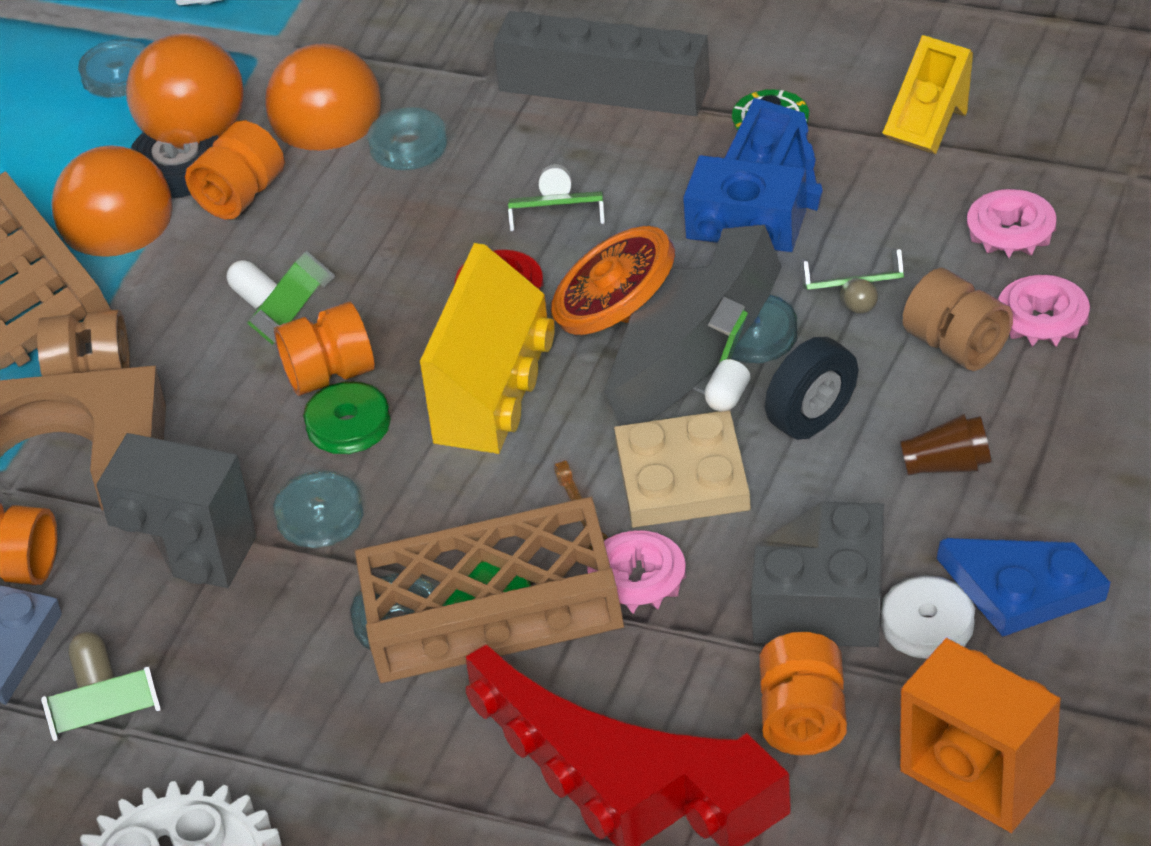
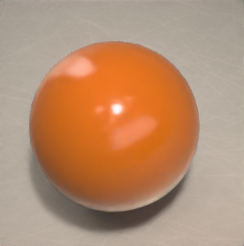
M177 33L155 40L136 57L126 82L127 104L137 126L152 139L171 143L177 149H184L183 144L195 142L199 144L200 141L209 139L212 136L218 135L220 137L236 122L243 104V81L234 59L218 43L198 34Z
M319 43L307 45L287 55L273 71L266 89V114L274 133L283 142L305 150L336 149L361 139L375 126L381 111L380 88L371 68L354 52L334 44Z
M99 146L79 154L62 170L53 190L52 214L62 239L74 250L92 256H118L147 246L165 231L172 216V196L165 176L148 157L136 150L123 146Z

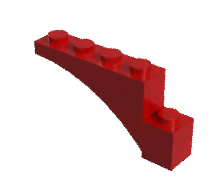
M487 644L465 657L470 682L465 690L474 710L482 718L487 719L491 716L503 729L505 738L514 752L521 758L529 756L541 768L542 775L550 789L560 798L568 796L580 808L586 825L599 839L608 837L615 846H640L686 815L691 827L702 838L708 839L711 837L719 846H744L791 814L789 773L748 733H745L738 739H714L666 733L627 724L584 709L546 690L514 669Z

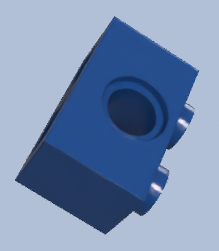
M699 155L683 197L686 239L718 243L722 229L765 225L775 250L793 252L807 210L806 168Z

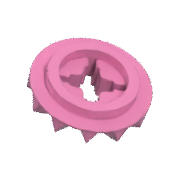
M1005 189L990 192L977 199L971 205L967 214V227L970 230L971 242L983 243L986 253L1003 250L1008 258H1010L1014 251H1022L1032 256L1036 246H1049L1052 232L1056 231V213L1051 204L1041 196L1024 190ZM1021 220V227L1013 225L1015 222L1018 223ZM1002 225L1011 227H1009L1008 229L1002 228Z
M1051 275L1023 277L1005 287L998 300L1010 306L1013 312V325L1010 331L1011 339L1027 336L1032 347L1039 340H1048L1057 347L1062 337L1077 339L1081 326L1088 325L1090 304L1086 294L1079 286L1061 277ZM1033 310L1042 314H1039L1037 317L1033 316ZM1051 310L1053 311V316L1045 314V312Z
M637 530L619 533L604 541L617 586L619 602L626 605L632 614H634L639 605L650 604L659 610L663 598L678 597L680 583L683 579H686V564L681 549L672 540L655 532ZM640 560L642 561V568L645 569V573L642 574L641 580L632 582L629 579V575L632 574L633 568H636L637 561ZM587 566V572H588V573H592V572L598 571V570H596V569H593V568Z

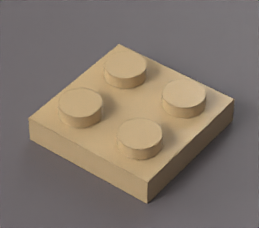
M730 410L614 427L616 447L632 528L751 510L750 492Z

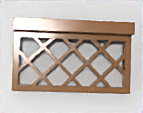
M592 496L355 550L367 620L368 641L380 683L466 664L465 657L485 644L499 656L624 628L617 586L612 568L610 567ZM585 520L586 527L573 542L553 535L555 530L561 525ZM517 536L526 540L513 556L493 548L503 538ZM541 547L561 555L548 571L527 563ZM456 549L466 553L452 570L433 562L442 552ZM481 561L501 568L487 585L467 577ZM576 562L598 570L579 576L563 578ZM398 563L406 567L393 583L372 575V568ZM422 574L441 582L427 598L407 591ZM516 575L536 583L535 586L502 592ZM456 589L476 597L473 600L442 606ZM395 603L415 611L412 614L381 620Z

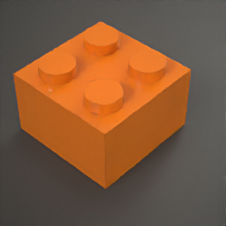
M945 638L901 688L900 771L1012 833L1055 781L1061 698L1049 692L1042 684L1034 680H1026L995 664L985 654L977 650H969Z

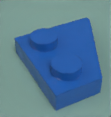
M754 97L725 158L806 168L807 208L815 211L818 210L823 189L821 183L816 182L814 174L816 160L813 147L807 141L809 130L805 113Z
M947 538L940 541L936 558L1002 637L1106 601L1111 584L1077 544L1073 542Z

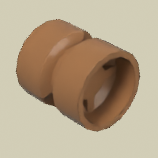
M942 267L932 270L920 280L910 294L903 312V326L908 333L931 347H940L945 356L971 371L982 369L993 361L1006 343L1013 325V312L1010 306L984 291L975 290L973 284Z
M121 310L87 313L83 322H78L73 315L39 318L37 349L42 376L130 368L128 335ZM85 343L92 344V353L86 354Z

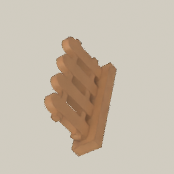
M5 171L0 174V282L15 272L18 273L0 285L1 370L14 362L20 367L30 361L27 354L37 348L39 318L73 315L77 321H80L86 317L87 313L111 311L99 286ZM17 230V231H16L15 233H13L12 235H10V236L7 235V234L11 233L12 231ZM37 258L40 259L38 262L34 263L33 265H30V263L36 260ZM59 288H63V290L57 293L56 295L53 294V292H55ZM37 302H41L40 305L36 306L29 312L17 318L10 324L5 325V323L10 319L14 318L15 316L25 311L29 307L33 306Z

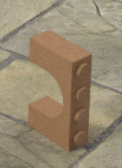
M156 365L0 380V458L10 448L23 440L45 433H73L91 440L90 472L101 510H103L96 484L125 435L131 433L164 440L166 404Z

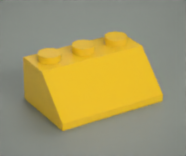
M473 244L420 359L433 444L499 454L508 432H515L518 428L521 418V401L525 392H532L536 385L538 361L542 352H549L551 349L555 325L553 319L547 318L545 294L485 244Z

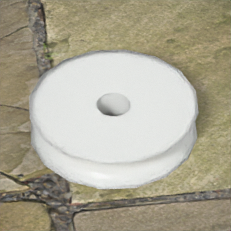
M922 575L907 578L894 585L883 598L881 627L885 638L896 650L912 657L928 659L945 638L963 647L973 635L975 607L973 601L957 583L944 577Z

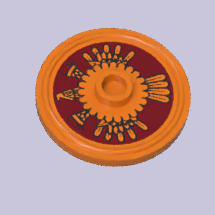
M641 226L620 232L594 247L568 271L555 291L551 304L554 320L562 330L573 335L595 333L609 328L620 321L629 323L631 314L654 295L668 276L675 258V248L672 241L660 228Z

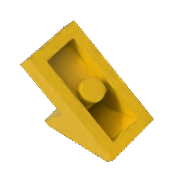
M922 35L883 134L890 140L936 154L952 114L956 113L966 116L973 52L970 49Z

